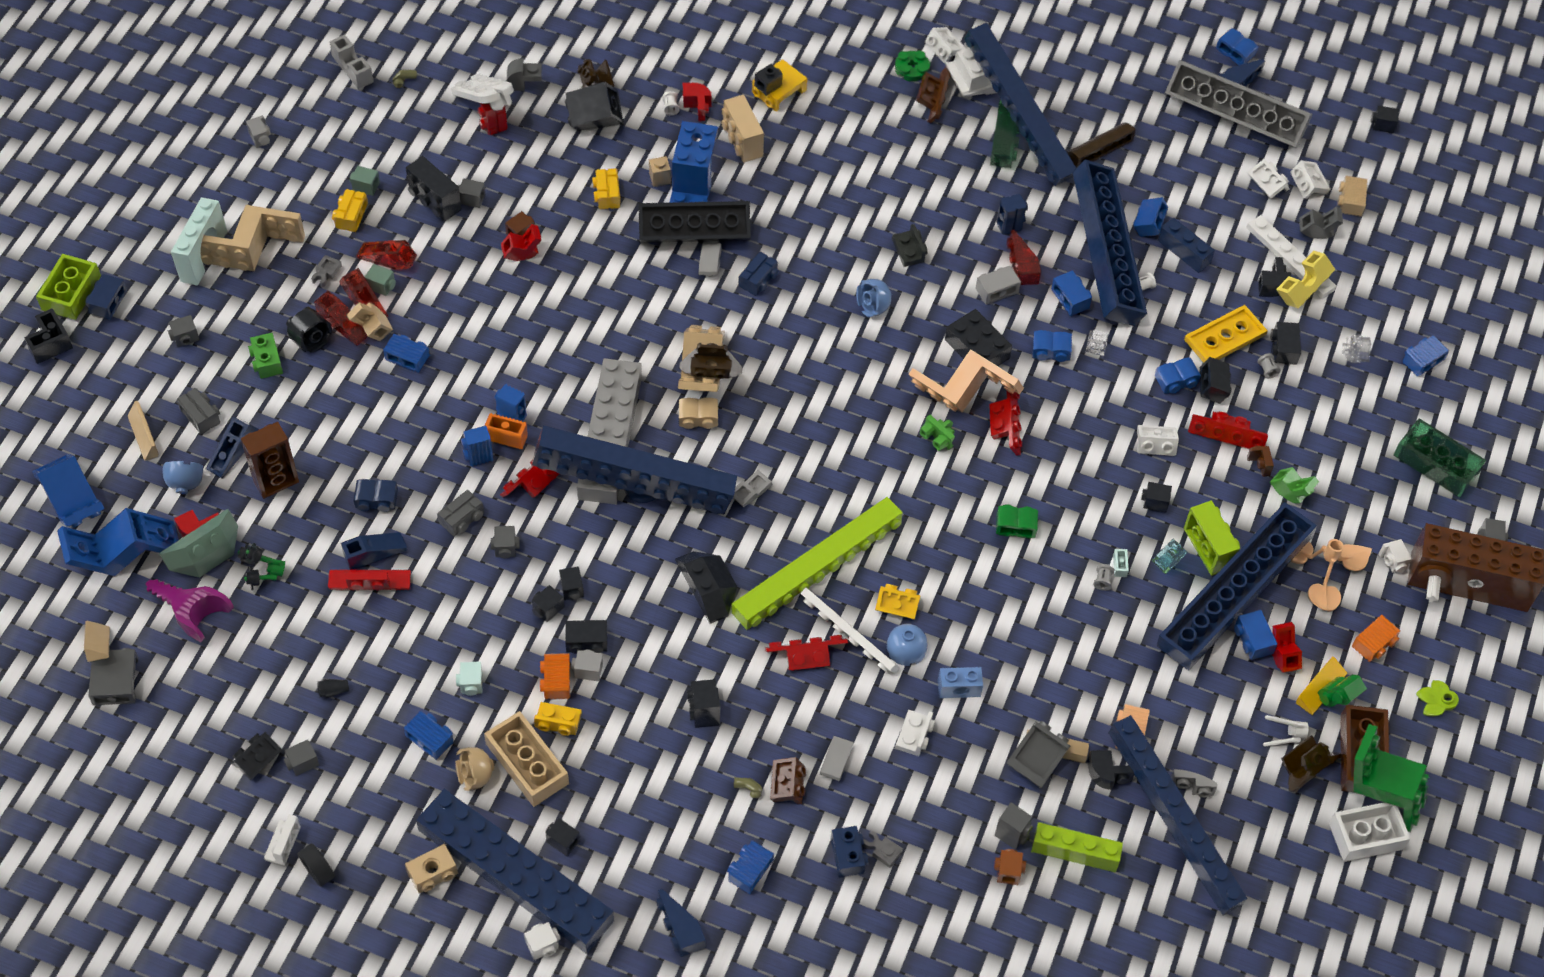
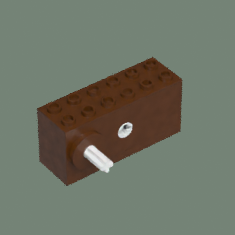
M1426 523L1411 551L1412 560L1410 562L1407 585L1427 589L1426 599H1429V602L1438 601L1440 592L1528 612L1544 587V549Z

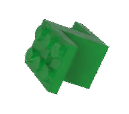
M1369 724L1355 757L1353 792L1404 808L1403 821L1407 831L1411 833L1413 825L1417 826L1419 823L1420 809H1424L1427 802L1426 794L1429 775L1426 774L1427 765L1380 751L1379 747H1377L1380 736L1377 735V726Z

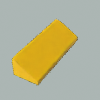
M1332 656L1297 698L1296 704L1311 715L1323 704L1317 692L1336 677H1345L1347 675L1346 670L1335 657Z

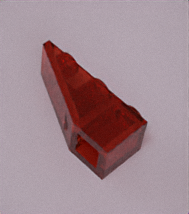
M1011 230L1010 238H1007V249L1011 251L1009 253L1010 264L1013 263L1012 269L1021 281L1020 285L1039 284L1041 270L1038 257L1017 232Z
M326 291L314 301L316 311L334 329L356 346L368 337L362 325L350 321L347 317L350 309L330 291Z

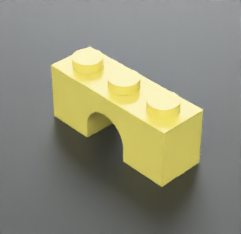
M1313 250L1301 263L1305 269L1304 278L1300 281L1288 276L1276 289L1286 305L1298 309L1336 270L1326 254Z

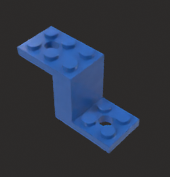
M682 121L672 160V194L669 203L708 202L711 190V162L718 134V126ZM694 138H699V139H701V140L698 141V142L693 141Z
M67 454L32 471L35 478L39 480L54 511L64 526L74 528L83 523L82 519L90 517V519L102 514L101 510L105 509L101 501L96 499L74 455Z
M125 508L95 535L64 526L57 530L65 564L116 576L145 550L160 553L179 541L174 521Z

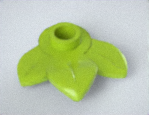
M1433 680L1431 687H1424L1416 693L1419 699L1427 703L1423 711V715L1440 716L1445 710H1452L1459 703L1458 695L1449 690L1446 683L1439 680Z

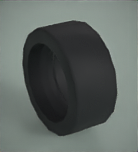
M313 843L298 852L297 855L302 864L320 887L335 877L332 868Z

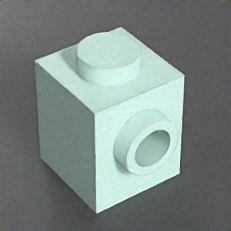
M460 662V674H456V686L460 687L461 694L473 696L482 693L483 671L481 662Z

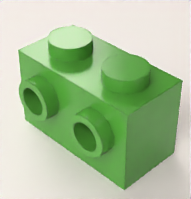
M273 332L251 337L252 345L248 346L250 356L255 357V361H252L254 372H259L260 379L283 374Z

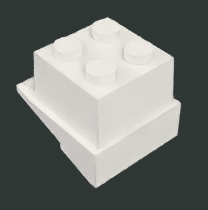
M970 48L957 51L955 60L945 63L963 97L997 93L994 91L989 78L984 75L981 65L975 60Z

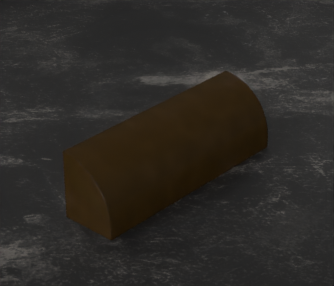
M1122 123L1067 151V154L1076 168L1084 160L1094 162L1133 142L1136 129L1129 123Z

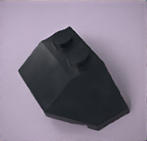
M693 551L675 558L709 624L728 617L738 587L721 556Z

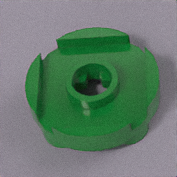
M901 51L895 61V72L898 76H903L906 81H920L926 72L929 73L930 61L924 51Z

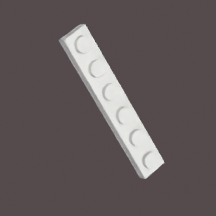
M1260 215L1250 221L1246 228L1274 255L1283 257V263L1302 280L1305 275V269L1301 263L1306 257L1263 216ZM1328 278L1318 287L1315 293L1323 299L1335 291L1337 286Z
M805 588L800 593L805 597L803 601L812 609L814 606L820 610L818 614L826 621L831 619L835 623L833 627L842 634L845 631L850 636L848 640L856 647L860 644L864 648L863 653L871 660L875 657L879 661L878 666L886 673L889 670L894 674L900 668L809 589Z

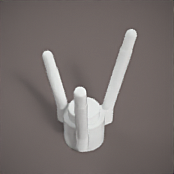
M1269 715L1265 716L1267 720L1289 725L1288 734L1292 735V738L1263 743L1264 747L1292 742L1300 743L1301 738L1306 739L1308 736L1309 727L1307 722L1290 721Z

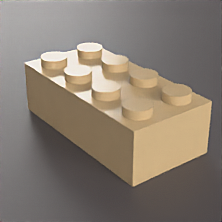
M520 711L484 733L486 745L533 807L569 784L567 771Z

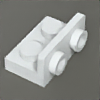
M947 27L932 28L925 41L943 63L948 62L951 56L956 55L957 51L966 49Z
M1265 158L1247 172L1270 199L1283 189L1285 191L1289 190L1287 184L1289 181L1284 174L1279 175L1277 167L1272 162L1268 163Z
M1301 160L1292 169L1291 175L1303 198L1308 199L1313 192L1327 194L1331 190L1317 163Z
M1138 425V453L1176 455L1179 441L1177 428Z
M908 710L895 749L916 756L920 755L921 750H926L929 741L926 735L928 732L932 733L935 720H932L933 712L929 711L927 716Z
M289 814L286 821H279L264 856L266 861L285 866L301 827L297 816Z

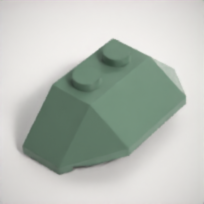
M226 509L160 552L159 555L168 570L201 577L234 555L238 524L229 509Z

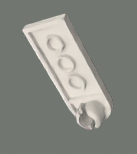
M481 74L471 76V80L459 81L455 84L456 86L451 88L453 95L479 103H490L493 110H502L504 105L509 107L512 104L510 94L514 92L510 82Z

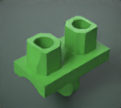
M932 415L926 417L925 424L920 428V435L925 439L933 435L935 437L933 446L938 451L945 447L950 450L953 447L952 442L955 438L953 435L955 431L951 428L953 422L951 420L944 422L941 419L937 421Z

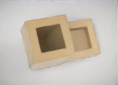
M359 302L347 314L350 321L362 325L367 336L375 340L381 341L393 330L383 312L370 302L367 305Z

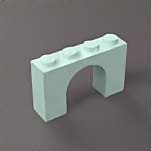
M201 197L171 250L180 282L193 285L200 283L205 273L201 259L203 236L224 238L228 231L219 201Z

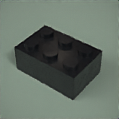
M423 155L406 166L409 193L414 197L416 196L425 207H429L436 217L447 221L462 210L459 186Z
M977 309L972 310L946 328L945 341L963 359L970 349L996 366L1010 359L1012 345Z

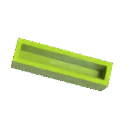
M1038 822L1031 852L1116 873L1120 863L1123 843Z

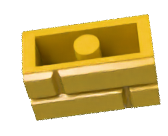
M617 169L596 170V177H592L593 188H597V191H594V202H598L599 209L620 208Z
M346 189L343 196L340 195L337 210L334 209L332 213V220H334L337 229L357 231L368 205L366 193Z

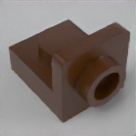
M1269 446L1251 447L1247 455V461H1257V467L1261 469L1262 476H1271L1274 464Z

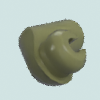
M400 70L393 77L392 83L396 88H401L405 79H416L417 72L416 70Z
M734 777V788L750 790L751 798L761 797L762 786L754 779Z

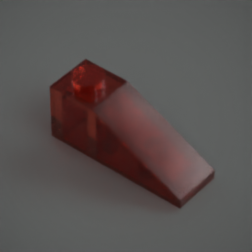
M406 240L364 242L356 257L398 270L410 269L417 254Z
M359 268L340 279L339 283L355 306L359 302L365 305L370 302L388 317V314Z

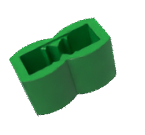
M1009 504L998 506L996 534L1018 536L1021 538L1036 537L1038 510L1028 506L1017 508Z
M1353 674L1347 678L1336 677L1317 693L1325 706L1333 707L1337 704H1349L1365 692L1367 688L1361 677Z

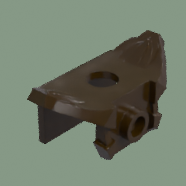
M590 59L584 60V63L578 66L577 73L580 74L582 81L581 88L592 86V83L599 84L602 82H606L614 87V81L607 60H604L597 70L594 69Z
M699 342L697 348L680 362L679 369L691 376L729 379L742 374L743 367L728 351L726 345L718 346L715 343L704 345ZM708 361H714V362H716L717 366H711V365H705V364H706Z
M1312 735L1281 758L1289 774L1288 790L1297 793L1305 783L1316 777V774L1329 764H1333L1336 759L1342 758V753L1330 752L1329 746L1322 742L1317 744Z

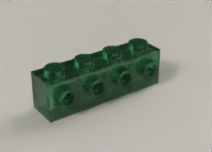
M999 100L990 165L1011 168L1012 161H1016L1017 151L1014 150V147L1018 148L1019 137H1016V134H1020V131L1001 100Z

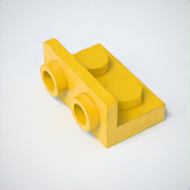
M891 584L880 587L876 611L915 620L921 597L917 595L916 590L906 588L905 592L897 590L898 586Z
M540 702L538 713L534 717L535 728L545 732H559L566 736L570 734L576 735L582 710Z

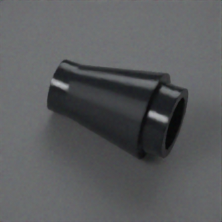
M322 678V681H317L319 698L324 697L327 699L344 692H349L348 680Z

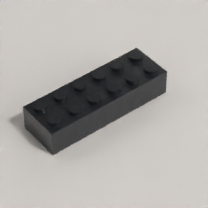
M750 201L638 203L639 243L750 241L751 239Z

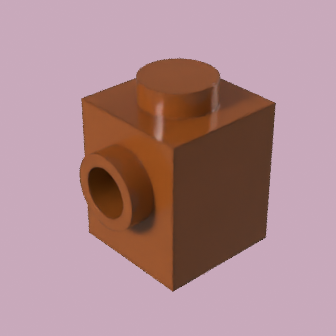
M1014 849L1001 850L1000 856L995 857L994 870L998 871L997 883L1019 885L1021 874H1025L1026 861H1022L1023 853L1017 852Z

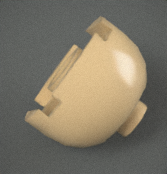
M467 747L459 749L457 755L460 754V760H456V773L460 784L465 783L466 787L463 788L465 791L482 788L489 782L492 771H494L493 760L480 748Z

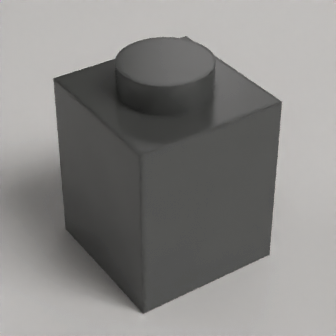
M463 178L461 185H458L461 204L480 208L486 195L485 184Z
M308 739L284 750L287 756L284 759L286 767L289 771L293 769L295 776L319 766L318 758Z

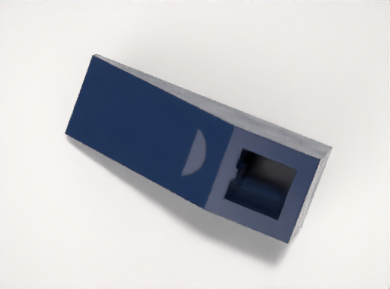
M401 532L363 535L341 543L343 555L350 570L358 569L408 550Z
M663 889L658 890L656 904L659 912H664V926L666 931H671L673 938H670L674 951L678 950L680 957L705 949L706 940L698 920Z

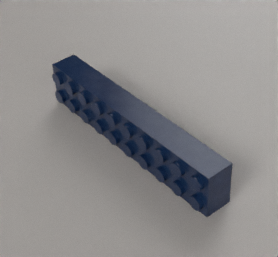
M1084 160L1073 172L1103 317L1104 319L1135 326L1147 315V310L1115 169Z
M544 425L537 441L532 466H536L539 469H548L562 475L568 474L578 479H587L598 484H607L617 489H626L637 494H646L656 499L673 501L675 504H684L695 509H704L714 514L723 515L734 497L737 475Z
M1284 502L1159 635L1157 647L1189 671L1237 620L1238 616L1250 606L1313 538L1317 525Z
M445 788L416 819L419 832L438 846L445 844L453 857L543 923L549 922L552 929L556 928L558 934L587 954L614 922V911Z

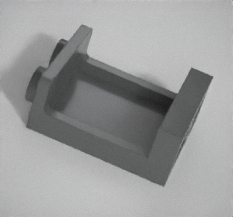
M135 649L109 650L108 658L91 661L88 696L92 705L133 704L136 702L134 678L135 666L139 658Z
M1035 721L1006 763L1039 788H1042L1070 748V745L1067 744L1069 740L1060 733L1056 736L1050 732L1051 727L1043 721L1040 723Z

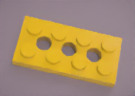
M1243 305L1185 335L1184 340L1204 363L1209 357L1217 360L1222 359L1266 336L1268 330L1247 306ZM1236 326H1243L1245 327V329L1240 330ZM1222 333L1229 334L1230 337L1226 338L1222 336ZM1206 341H1213L1215 345H1209Z

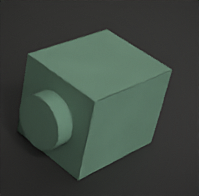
M357 166L350 175L352 189L356 192H364L367 195L373 196L380 184L378 171Z
M375 264L371 266L364 277L366 289L387 296L396 284L393 271Z

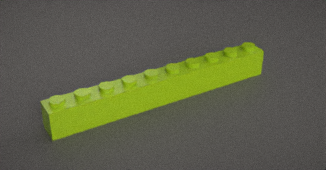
M888 497L884 498L733 602V616L746 630L752 626L756 627L766 616H772L779 607L789 604L805 588L809 589L815 582H821L825 575L838 570L844 562L851 561L861 550H867L871 543L881 540L890 530L897 529L902 523L903 512Z

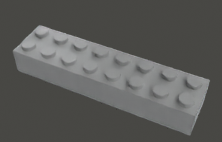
M1182 60L1178 61L1165 91L1168 95L1294 147L1299 146L1313 115Z
M603 359L587 437L628 447L642 379V363ZM578 479V500L617 505L620 489L607 484H598L587 479Z

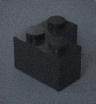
M53 308L36 315L35 318L40 330L24 337L28 349L37 364L73 349L70 338Z
M716 679L691 681V689L687 690L690 721L694 720L695 728L720 726V700Z

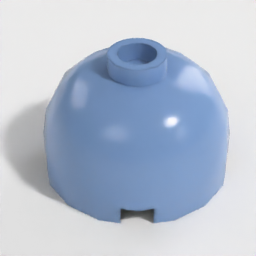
M879 279L862 280V284L858 285L856 290L858 306L862 305L865 309L862 313L867 317L878 316L884 313L891 303L892 294L889 287Z
M184 461L165 462L163 464L165 484L169 488L176 489V493L187 494L188 490L195 489L201 483L203 465L195 462H190V465L183 464Z
M901 624L895 627L890 632L886 644L889 657L897 664L904 666L921 662L926 655L928 647L927 638L923 630L912 624Z

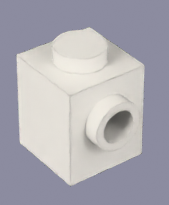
M549 922L537 924L530 931L524 933L525 942L534 960L543 956L549 957L559 949L558 941L560 936L556 928H551Z

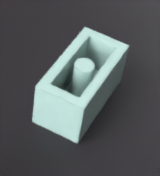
M1127 549L1114 550V577H1127L1128 575Z

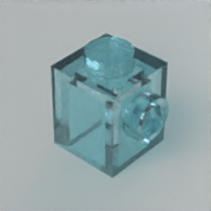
M1173 538L1151 561L1167 574L1187 554V551Z

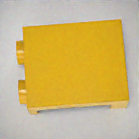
M783 59L774 65L783 73L781 87L766 96L754 86L755 79L752 81V93L754 96L761 99L769 108L775 111L779 110L780 102L794 92L799 91L802 94L807 90V78Z

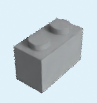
M1011 266L1001 267L996 271L977 277L975 289L985 305L1019 293L1021 281Z

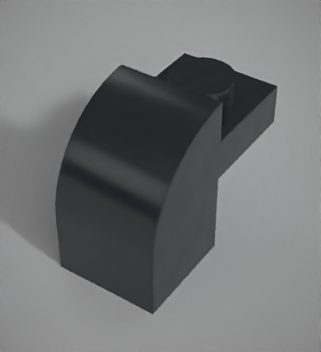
M1275 257L1272 271H1261L1258 280L1260 297L1280 296L1276 289L1288 276L1291 277V272H1286V265H1283V257Z
M1090 750L1087 759L1089 775L1096 785L1112 790L1114 782L1118 784L1132 782L1134 777L1133 770L1129 765L1113 766L1111 750Z

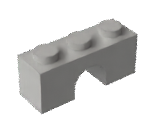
M346 35L329 41L332 57L357 89L374 82L370 65L363 57H357L354 45Z

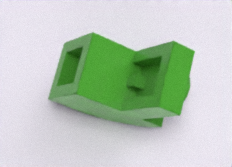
M1293 467L1280 470L1270 481V484L1279 495L1292 503L1298 504L1305 497L1311 495L1319 483L1315 476L1302 479Z

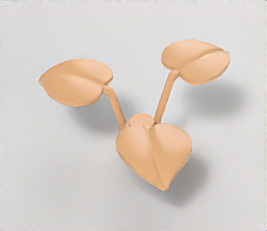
M1332 539L1328 542L1327 546L1323 545L1320 550L1312 554L1314 549L1312 544L1308 542L1291 562L1304 564L1308 558L1313 559L1324 552V558L1330 564L1323 585L1313 584L1308 590V597L1320 609L1333 611L1339 606L1341 601L1339 590L1334 586H1327L1334 562L1337 560L1342 561V565L1352 571H1361L1368 563L1372 548L1343 544L1340 540Z

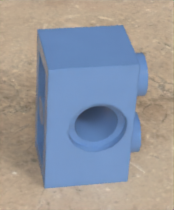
M981 667L940 668L938 676L939 698L981 697L983 689Z

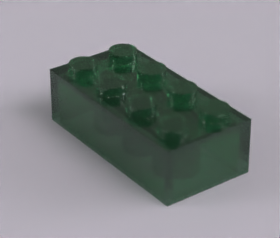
M1420 418L1402 438L1393 456L1459 498L1475 480L1486 462L1484 458Z

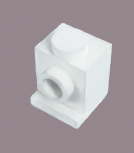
M1402 539L1383 544L1379 552L1380 557L1384 556L1385 564L1390 567L1392 573L1405 571L1412 560Z

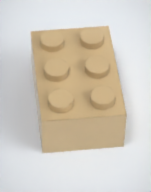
M740 95L724 100V108H722L723 120L721 123L724 131L727 130L730 143H733L735 146L736 155L741 157L743 163L763 157L764 132L745 96Z

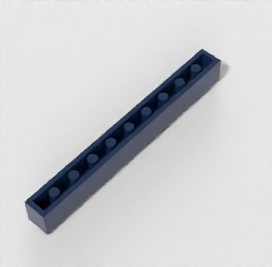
M987 22L970 29L964 38L967 47L971 49L975 60L981 65L984 75L989 78L994 91L1000 96L1003 106L1008 109L1011 119L1016 122L1021 135L1027 140L1030 150L1035 153L1038 163L1046 171L1049 181L1054 186H1057L1072 179L1073 172L1076 170L1075 165Z
M1132 715L1114 723L1108 732L1110 737L1133 770L1137 780L1221 914L1225 915L1240 907L1248 898Z

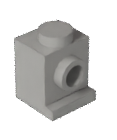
M263 115L246 121L248 132L256 148L270 143L268 136L271 133Z

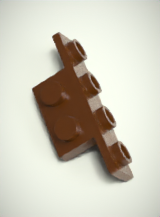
M947 66L941 71L939 79L926 72L921 81L916 102L931 109L928 118L930 124L935 119H939L942 114L941 107L946 100L944 96L949 88L948 81L951 78Z

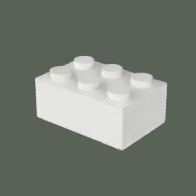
M1386 802L1335 812L1329 822L1343 862L1404 850L1410 841V836L1398 806Z

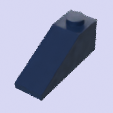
M1259 59L1228 68L1224 73H1220L1219 76L1247 87L1262 73L1266 60Z
M233 417L206 470L223 478L245 453L241 438L248 433L259 430V428L242 419Z

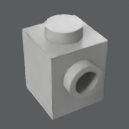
M578 650L576 658L573 657L571 663V670H574L575 678L600 681L603 655L591 650Z

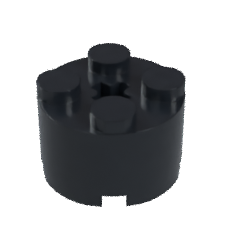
M309 306L298 312L294 317H290L286 322L288 337L304 352L310 351L312 353L323 348L328 342L326 339L328 334L331 335L332 333L331 324Z

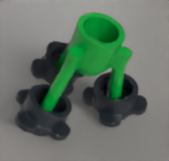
M247 542L245 547H241L238 551L241 565L244 562L250 565L252 563L257 564L259 561L267 563L266 572H269L270 575H259V570H252V566H249L250 572H246L244 580H246L247 585L250 584L251 590H254L253 586L260 585V580H276L277 576H283L285 561L262 555L263 549L259 548L256 543H253L250 547Z

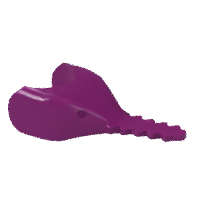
M158 579L146 582L147 591H152V595L157 594V597L162 598L163 602L166 601L168 605H171L179 626L188 636L200 643L204 640V635L198 628L200 621L211 613L220 611L229 613L234 608L231 600L226 595L212 587L203 586L191 589H177L176 586L165 585L164 581L159 582Z

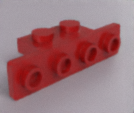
M1006 390L1007 399L989 404L991 437L995 440L1009 436V447L1018 456L1021 455L1022 440L1020 438L1022 428L1019 422L1021 411L1018 405L1020 394L1016 392L1012 394Z
M1213 411L1211 418L1193 414L1188 428L1189 433L1248 449L1255 446L1263 447L1268 439L1267 433L1250 429L1251 421H1248L1246 418L1229 416L1221 411Z
M532 459L530 461L531 466L528 469L523 468L516 474L518 478L514 482L510 480L502 487L504 491L500 495L502 498L507 496L521 484L529 495L534 498L559 473L532 466Z
M330 570L328 588L329 590H409L411 571Z
M842 635L830 636V640L823 641L822 637L810 638V642L802 643V639L790 640V644L781 645V642H771L769 647H765V652L786 650L788 670L830 666L828 645L848 643V639L842 638Z

